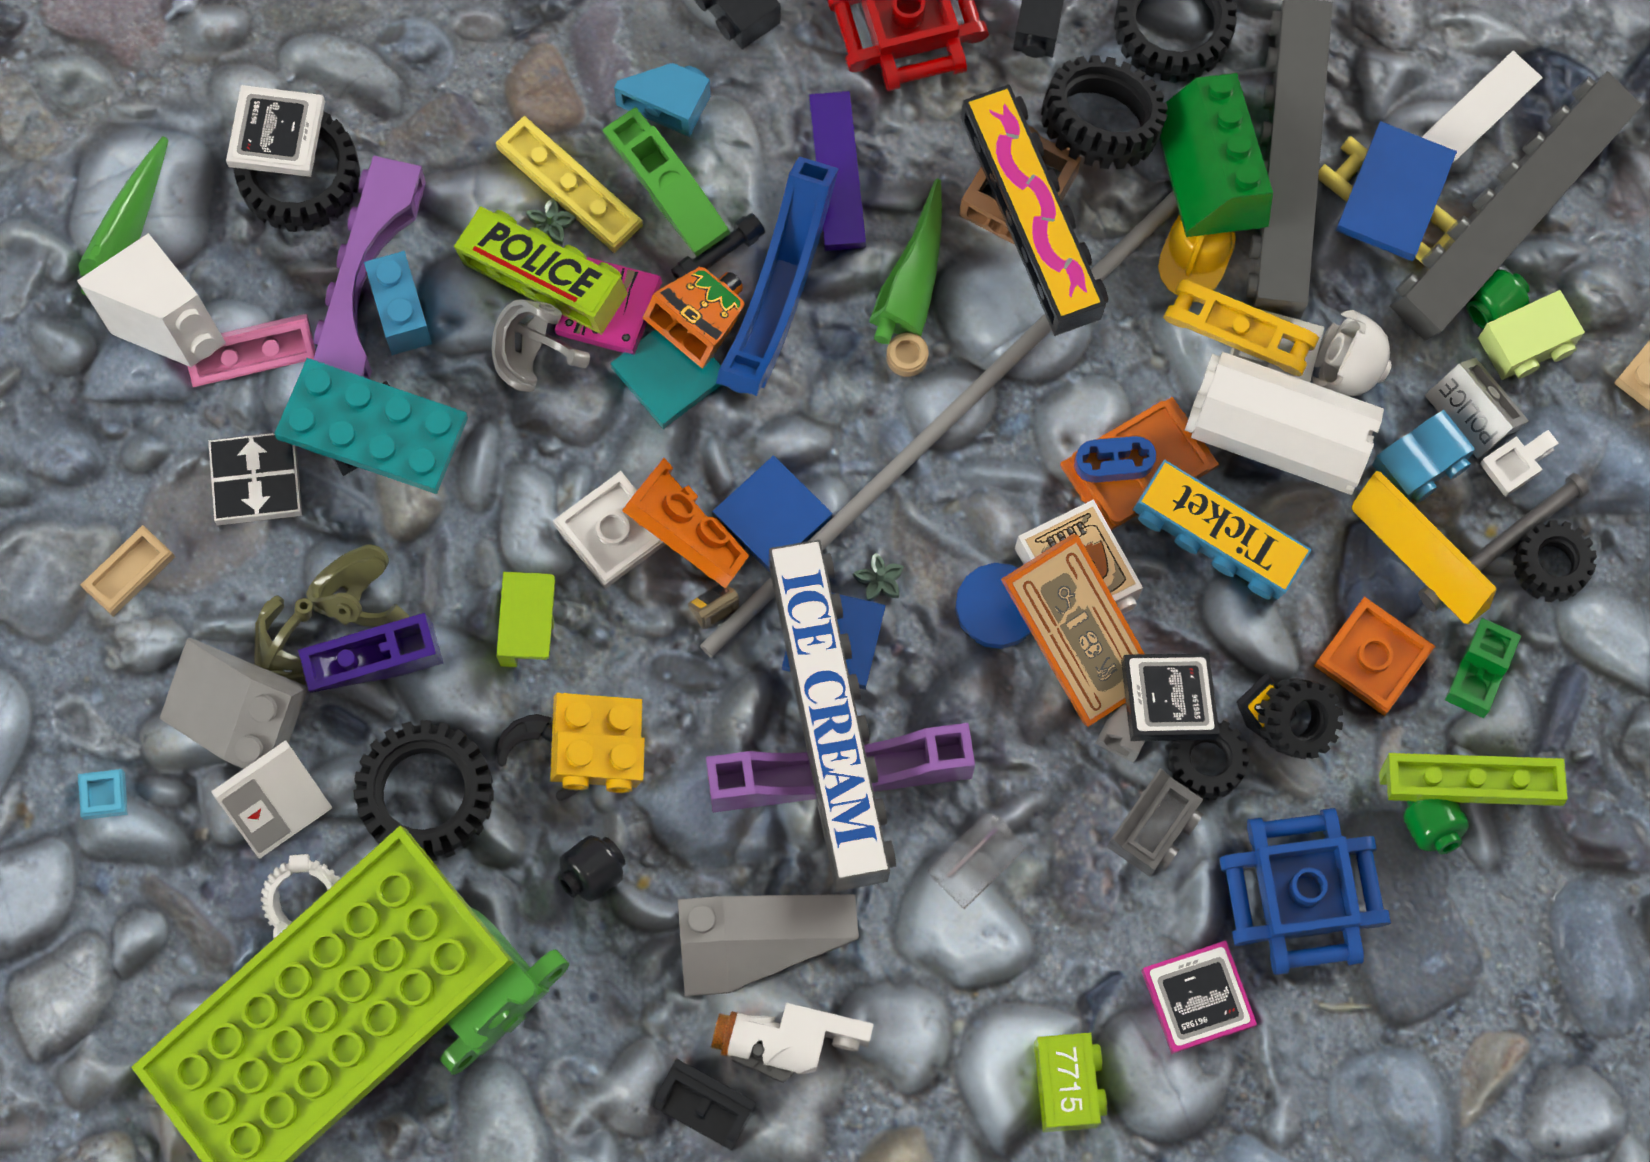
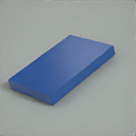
M1380 121L1335 231L1413 261L1457 151Z

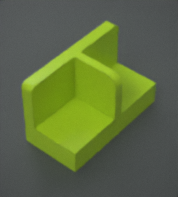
M503 572L497 642V658L500 666L517 667L518 659H549L551 632L554 629L555 577L553 574Z

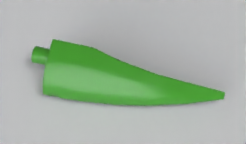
M162 136L144 157L109 207L78 264L82 277L140 239L169 140L166 137Z
M939 178L934 180L914 232L891 274L882 285L869 322L878 326L874 339L881 344H889L893 333H914L920 337L922 335L936 279L940 250L942 192L941 180Z

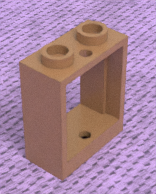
M1028 125L1030 132H1036L1041 139L1044 149V156H1042L1044 164L1061 172L1058 177L1060 185L1058 196L1062 202L1078 175L1082 157L1079 156L1074 160L1068 156L1069 148L1061 151L1055 146L1056 143L1041 137L1037 130ZM980 167L961 199L959 216L1015 245L996 200L982 193L988 181L982 167Z

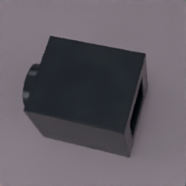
M1022 0L1013 50L1020 51L1032 58H1041L1043 56L1053 58L1064 0Z

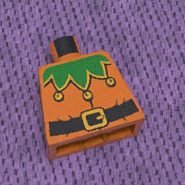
M698 267L656 291L642 318L703 369L733 329L745 306L743 299L738 296L743 290L742 282L731 272L724 273L718 279L706 268Z

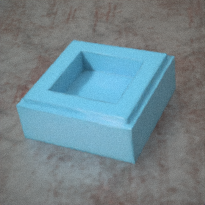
M123 769L78 774L80 817L83 820L128 815L126 780Z

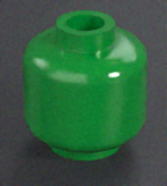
M1497 269L1466 304L1467 313L1478 327L1484 329L1487 323L1530 304L1528 296L1530 292L1529 285L1520 274H1511L1506 270Z
M1442 799L1407 801L1408 807L1404 811L1403 819L1419 849L1426 852L1438 851L1440 855L1456 850L1462 845L1461 838L1469 828V821L1459 803Z

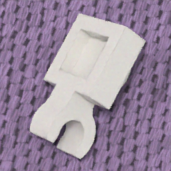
M1549 430L1542 433L1526 446L1516 436L1485 457L1480 465L1502 494L1507 497L1541 473L1543 469L1537 462L1554 451L1553 448L1559 443Z

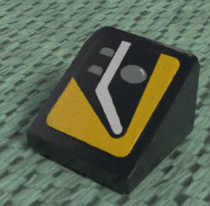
M1267 673L1236 702L1246 727L1264 740H1268V738L1263 737L1259 729L1265 726L1264 723L1258 722V714H1264L1265 709L1261 708L1260 705L1262 700L1268 701L1270 699L1266 694L1270 688L1278 689L1276 682ZM1293 709L1292 715H1291V717H1290V721H1291V720L1296 716V714H1297L1296 711H1295V709Z

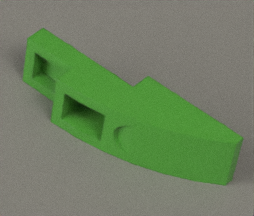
M634 107L602 129L606 139L646 188L652 201L696 257L730 234L728 227L693 176L656 127L648 123L637 107Z

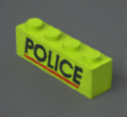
M480 206L454 245L460 260L467 267L534 301L553 305L562 312V315L601 335L628 294L621 279V273L613 266L604 262L597 265L587 260L586 256L577 248L568 244L563 248L553 243L551 238L543 231L535 227L527 230L517 225L516 220L509 214L498 209L493 213Z

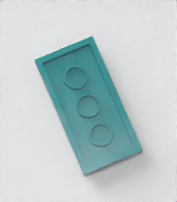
M307 358L274 434L277 440L437 494L468 416L467 412Z

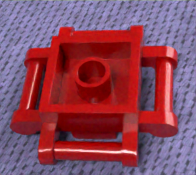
M827 0L830 10L835 12L848 53L845 60L849 71L860 72L866 70L871 65L880 63L887 91L900 89V84L948 72H953L954 75L967 72L966 58L961 43H978L989 36L986 23L980 20L974 0H957L965 23L958 25L951 0ZM861 3L865 22L873 44L872 47H862L850 8L853 4ZM944 47L947 48L949 54L948 56L899 68L896 67L894 61L895 59Z

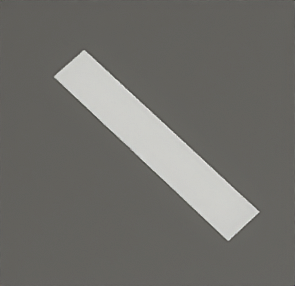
M1512 51L1428 130L1422 138L1457 151L1454 163L1543 77Z

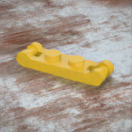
M1180 280L1175 290L1178 296L1174 305H1169L1163 316L1167 322L1177 327L1190 329L1276 365L1294 376L1303 375L1307 366V362L1304 360L1309 350L1315 349L1319 340L1317 334L1192 281ZM1193 302H1199L1204 305L1199 315L1189 311ZM1283 338L1294 343L1290 353L1278 348Z

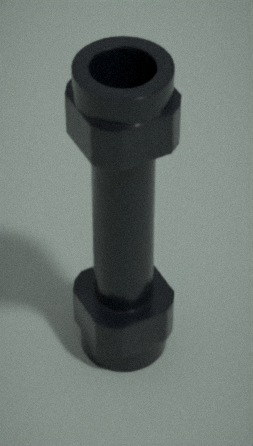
M753 213L746 217H741L734 222V230L728 236L694 259L687 256L678 262V265L671 269L675 280L698 267L709 269L744 243L748 247L759 240V237L765 234V229Z

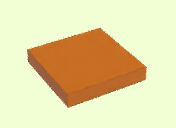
M1364 596L1314 667L1385 716L1435 648V645Z

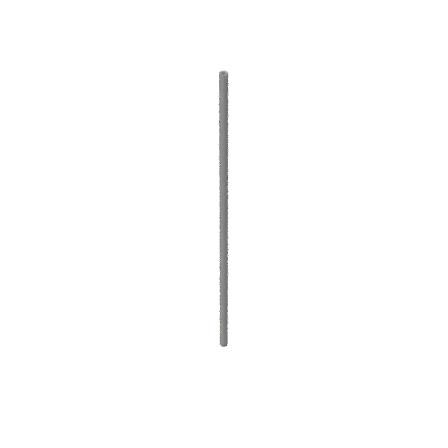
M1174 191L1162 200L1091 269L1095 280L1101 279L1103 281L1178 209ZM1044 314L809 541L820 540L822 550H824L1052 330L1046 315ZM771 577L700 645L708 656L712 658L775 597Z

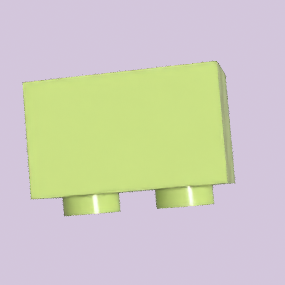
M1558 290L1487 323L1478 339L1501 380L1515 374L1520 379L1540 368L1539 363L1551 357L1554 362H1557L1573 354L1577 350L1575 345L1585 331L1561 290Z

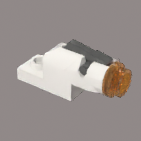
M790 1003L785 1005L781 1023L775 1022L776 1017L752 1016L731 1011L730 1015L719 1013L711 1048L721 1050V1055L731 1057L732 1061L780 1082H785L794 1073L806 1074L817 1071L825 1037L833 1039L832 1046L843 1050L858 1052L859 1046L868 1047L874 1024Z

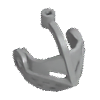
M515 300L503 309L497 319L492 336L493 363L497 374L509 386L518 391H534L537 378L533 373V362L542 344L552 347L565 355L568 365L585 369L589 364L590 354L588 352L576 350L569 344L546 334L547 324H558L562 316V312L553 305L538 301ZM526 316H534L526 324L520 323ZM515 332L521 333V353L515 352Z

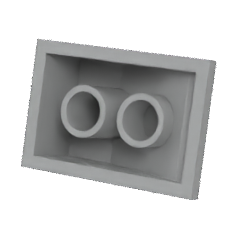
M188 638L159 719L222 760L244 769L285 740L289 744L308 687L195 639Z

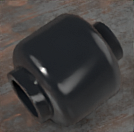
M589 835L562 854L559 860L562 874L558 876V880L565 892L572 898L579 895L587 901H595L622 881V867L626 864V861L620 849L608 837L601 839L597 836Z

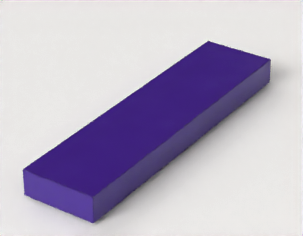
M850 91L809 94L815 161L839 168L822 229L824 250L866 248Z

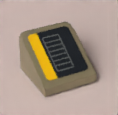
M718 584L690 601L688 608L702 629H708L739 608V595L730 586L724 588Z

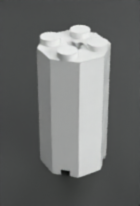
M1222 352L1221 356L1211 355L1185 431L1191 432V438L1352 495L1354 488L1359 484L1374 446V443H1372L1374 438L1372 433L1373 431L1378 433L1384 409Z

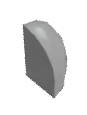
M1126 703L1117 708L1108 718L1095 744L1134 763L1145 741H1130Z

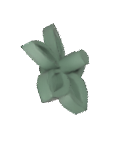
M554 198L545 204L544 212L540 210L526 211L529 220L537 224L535 228L546 234L549 233L551 240L563 245L564 241L563 229L570 227L576 221V216L567 211L559 212Z
M875 552L871 558V570L861 569L853 573V577L858 581L868 583L866 589L867 601L877 598L881 591L888 597L899 598V587L895 580L901 576L904 566L893 563L885 567L883 559Z

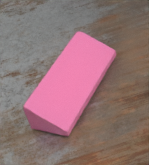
M297 315L221 333L226 344L194 366L187 367L193 387H198L305 362L307 358L314 359L316 349L308 315Z

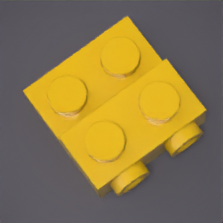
M556 693L553 700L550 782H562V787L569 790H585L589 788V784L606 786V791L612 793H628L632 791V787L637 788L643 781L645 738L641 737L642 699Z

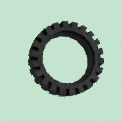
M1118 0L1114 20L1117 44H1122L1121 52L1125 58L1132 57V66L1137 70L1141 66L1146 67V75L1152 78L1155 72L1161 73L1160 80L1169 81L1171 75L1176 76L1177 82L1186 81L1189 74L1192 75L1193 79L1201 77L1205 69L1207 72H1210L1215 68L1218 61L1221 62L1235 32L1237 21L1236 2H1232V0H1203L1211 9L1215 20L1214 31L1209 40L1193 50L1183 52L1164 50L1149 42L1138 28L1136 12L1142 0Z
M1091 55L1088 62L1084 56L1077 57L1074 63L1069 60L1054 73L1041 107V115H1043L1041 122L1043 128H1047L1046 134L1049 139H1057L1055 146L1061 151L1069 148L1068 156L1074 160L1081 155L1085 157L1083 164L1092 166L1096 160L1099 161L1101 169H1109L1112 162L1116 169H1125L1127 163L1132 167L1139 164L1141 159L1144 161L1148 158L1162 133L1167 118V103L1163 102L1164 95L1162 91H1155L1157 84L1152 79L1144 81L1146 73L1140 69L1134 73L1131 72L1132 65L1123 61L1120 67L1116 65V58L1107 57L1105 63L1101 62L1098 55ZM1078 93H1098L1112 97L1132 111L1138 118L1140 128L1129 132H1111L1094 127L1074 112L1069 106L1067 97Z
M323 111L318 139L325 141L334 151L337 158V172L332 184L315 198L300 203L278 201L271 198L260 187L257 179V170L233 168L240 194L251 212H255L258 219L264 223L268 220L271 227L279 230L284 225L287 231L297 232L298 226H303L305 231L314 230V223L319 222L324 227L330 224V216L334 215L336 218H339L344 213L343 206L349 207L354 200L353 192L357 193L359 187L360 166L353 141L337 119L333 121L331 115Z

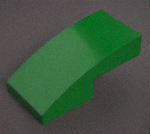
M1481 618L1456 671L1445 701L1485 718L1490 711L1502 678L1509 669L1521 635Z

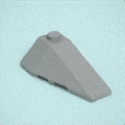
M855 894L717 896L678 899L685 997L732 993L766 976L770 977L790 966L807 959L811 960L859 939Z

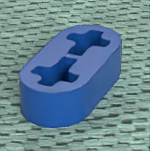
M1138 436L1090 440L1079 447L1075 456L1074 467L1079 477L1087 482L1097 483L1140 479L1151 472L1156 461V450L1149 440ZM1132 449H1137L1139 456L1147 457L1143 459L1141 466H1135L1132 459L1119 460V458L1129 457ZM1089 453H1096V457L1099 460H1112L1101 462L1098 470H1093L1091 463L1083 462L1088 459Z

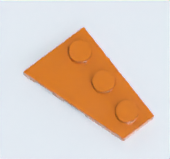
M663 458L622 511L634 519L637 524L667 544L673 551L679 553L703 571L709 578L726 588L746 562L749 554L717 518L705 515L695 503L698 498L697 494L689 485L684 488L679 485L670 474L674 468Z

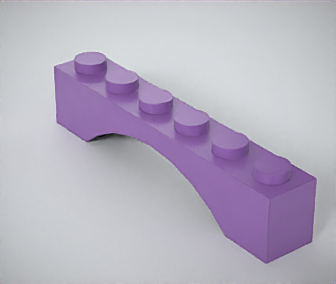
M373 156L369 170L363 169L359 181V193L362 194L359 206H353L349 214L348 230L351 233L348 243L341 244L338 251L337 268L340 270L337 281L330 282L327 289L325 304L329 308L325 321L319 320L316 326L314 343L317 345V349L312 360L370 379L372 370L358 333V305L361 289L367 276L364 262L376 259L382 248L399 231L416 220L426 185L422 166Z
M969 723L924 728L907 735L864 745L866 757L873 756L877 767L878 782L872 783L874 792L966 780L973 777L975 761ZM747 751L706 757L713 813L817 799L807 752L766 753Z

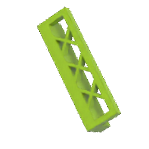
M1389 753L1379 772L1380 785H1387L1388 800L1394 801L1442 799L1456 803L1564 806L1568 800L1564 758Z

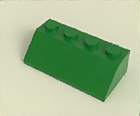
M1237 73L1197 77L1165 102L1167 103V118L1159 137L1186 237L1269 227L1273 190Z

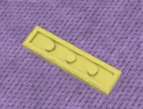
M523 116L496 142L497 150L551 198H554L567 212L576 216V220L613 253L619 250L643 226V220L526 116Z

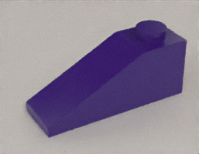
M426 613L298 650L310 693L403 676L444 664L433 623Z

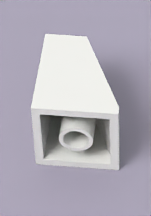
M149 233L77 280L103 323L114 336L189 367L209 357L226 344L198 294Z

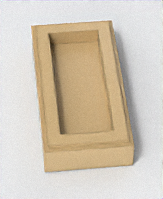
M142 525L80 585L99 605L114 617L175 556Z

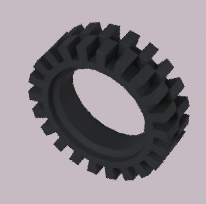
M421 720V725L413 726L411 721L402 723L403 729L394 732L393 728L384 732L386 738L381 742L375 739L370 744L372 751L368 756L363 754L359 761L362 767L360 772L356 771L354 782L356 783V790H353L354 800L358 807L357 812L369 834L373 836L378 844L395 829L402 826L408 830L432 861H437V856L443 854L448 858L455 855L454 850L460 846L464 849L472 843L470 839L476 833L479 836L483 831V822L485 818L489 819L492 811L490 804L491 801H494L491 772L479 747L474 741L471 742L461 730L457 729V731H454L450 728L449 724L440 722L439 726L432 725L431 720ZM433 753L446 757L457 765L464 778V797L457 812L447 822L434 828L424 830L412 829L400 824L387 811L384 802L385 784L393 768L402 760L416 754Z

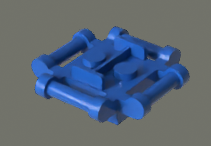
M1335 808L1322 809L1320 814L1272 821L1263 822L1262 818L1248 819L1247 832L1252 851L1225 855L1219 858L1221 871L1226 872L1235 920L1236 930L1232 931L1234 945L1243 946L1269 941L1270 960L1274 975L1287 974L1289 969L1343 961H1347L1348 965L1363 963L1364 953L1359 929L1377 928L1391 924L1389 910H1384L1375 866L1373 852L1377 851L1375 837L1365 836L1346 839V836L1341 835L1338 814ZM1321 831L1325 835V839L1268 846L1267 842L1268 838ZM1349 855H1356L1366 912H1360ZM1254 867L1256 868L1266 924L1253 927L1243 869ZM1338 931L1343 932L1344 944L1287 951L1286 938L1293 939Z

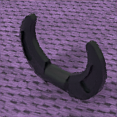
M533 714L513 721L502 732L497 744L498 764L502 767L505 766L510 751L523 741L539 740L542 736L543 739L552 743L553 724H549L552 718ZM562 788L556 793V799L560 801L565 800L578 793L579 790Z

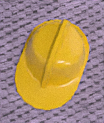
M1179 215L1171 227L1159 258L1158 270L1160 279L1166 288L1176 294L1175 290L1180 280L1185 279L1214 290L1221 281L1233 253L1236 241L1235 232L1186 237Z

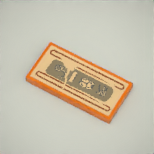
M1073 533L1003 577L1001 581L1085 726L1089 727L1126 703L1121 665L1123 656L1145 653L1081 539Z

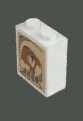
M1094 499L1018 536L1015 550L1024 565L1073 533L1078 535L1122 614L1129 612L1137 606L1136 600H1138L1143 587Z

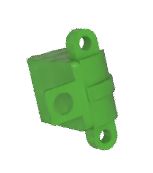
M471 908L514 963L447 1022L459 1036L440 1057V1061L452 1075L463 1071L478 1056L484 1055L507 1032L511 1033L526 1019L525 1014L549 992V988L569 967V962L555 949L542 956L530 968L492 922L473 908Z

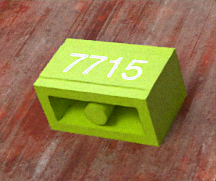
M1091 1033L1037 1037L1034 1042L1043 1133L1097 1128L1101 1124L1100 1117L1107 1116L1105 1090L1097 1089L1095 1071H1102L1100 1045L1092 1044Z

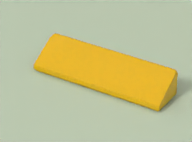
M1376 471L1354 500L1352 511L1436 593L1438 598L1464 624L1472 623L1490 609L1497 590L1496 587L1381 472Z

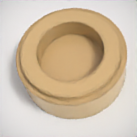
M914 333L898 334L888 344L887 364L899 376H915L921 373L927 365L928 346L920 336Z

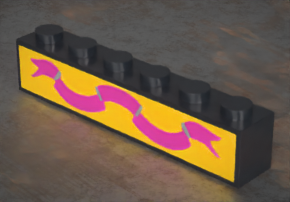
M1010 84L963 100L960 118L1054 336L1101 320L1106 303H1108L1106 288L1102 280H1095L1089 267L1092 265L1090 251L1085 242L1079 243L1073 229H1076V222L1073 212L1068 205L1063 206L1058 196V192H1060L1058 178L1052 168L1047 170L1042 159V156H1044L1043 145L1039 135L1036 132H1030L1026 122L1028 120V112L1022 97H1015Z

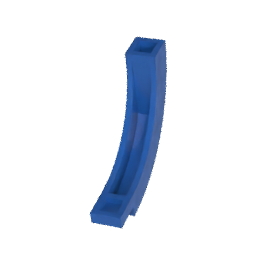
M800 156L796 160L788 175L780 212L758 283L737 336L719 368L717 384L729 387L737 393H748L757 396L761 388H765L799 304L823 229L839 168Z

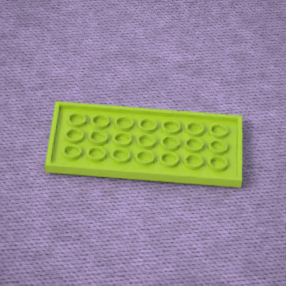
M399 826L131 1068L201 1162H293L508 969L514 961L408 830Z

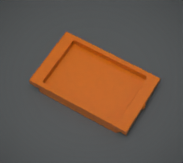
M1171 397L1166 401H1160L1098 438L1138 436L1149 440L1155 447L1156 461L1151 472L1145 477L1133 480L1087 482L1079 477L1074 467L1077 451L1071 457L1061 462L1060 467L1084 503L1094 499L1112 531L1138 515L1132 509L1164 459L1196 479L1217 468L1219 463L1204 442L1191 438L1192 433L1185 431L1188 422L1186 413L1181 410L1175 399ZM1132 449L1129 457L1119 458V460L1132 459L1135 466H1141L1143 459L1147 457L1139 456L1138 450ZM1089 453L1088 459L1083 462L1091 463L1092 469L1098 470L1101 462L1112 460H1099L1096 457V453Z

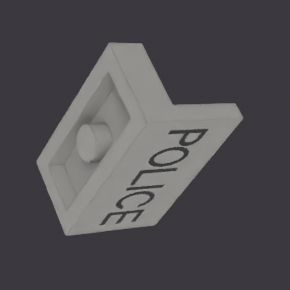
M1476 357L1459 363L1425 394V397L1438 412L1446 411L1475 448L1473 454L1477 459L1482 458L1504 437L1518 432L1529 422Z

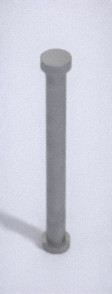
M1572 473L1565 479V485L1468 560L1479 571L1483 570L1523 539L1530 530L1545 522L1574 498L1581 499L1589 493L1588 485L1582 477ZM1425 586L1418 592L1420 600L1430 611L1435 612L1442 607V601L1428 586Z

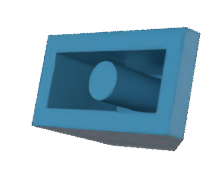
M675 63L618 80L614 86L617 106L628 111L637 107L644 118L688 137L693 132L711 97L710 79L702 71L692 66L682 67Z

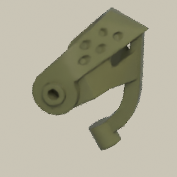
M367 544L351 550L334 560L315 577L306 593L307 599L312 602L314 611L328 617H333L345 626L352 622L363 626L377 627L409 617V614L397 604L391 606L388 611L381 613H366L362 611V606L359 602L362 592L371 582L382 575L389 563L387 553L379 546ZM340 587L346 589L345 593L334 594Z
M276 595L267 601L262 607L255 623L254 664L303 685H307L300 658L282 649L300 622L308 621L312 617L313 605L309 599L301 598L296 601L294 614L281 628L274 641L271 640L267 631L284 608V599Z

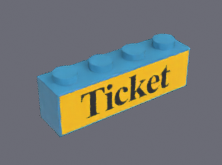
M1165 459L1132 509L1139 514L1138 520L1143 525L1157 532L1163 529L1176 537L1175 543L1179 547L1192 554H1197L1198 551L1213 560L1211 565L1219 572L1233 577L1234 574L1249 582L1248 588L1252 592L1265 599H1270L1272 596L1278 600L1287 592L1311 552V549Z

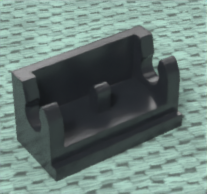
M677 1058L660 1087L653 1108L730 1151L733 1150L756 1108L755 1101Z

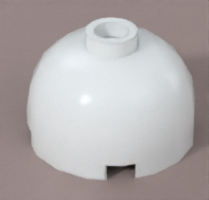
M1349 310L1341 314L1347 319L1340 326L1332 323L1323 336L1314 365L1316 368L1320 367L1319 378L1312 376V382L1347 396H1359L1372 389L1377 383H1382L1387 378L1391 370V361L1389 360L1390 347L1388 336L1376 322L1361 313Z

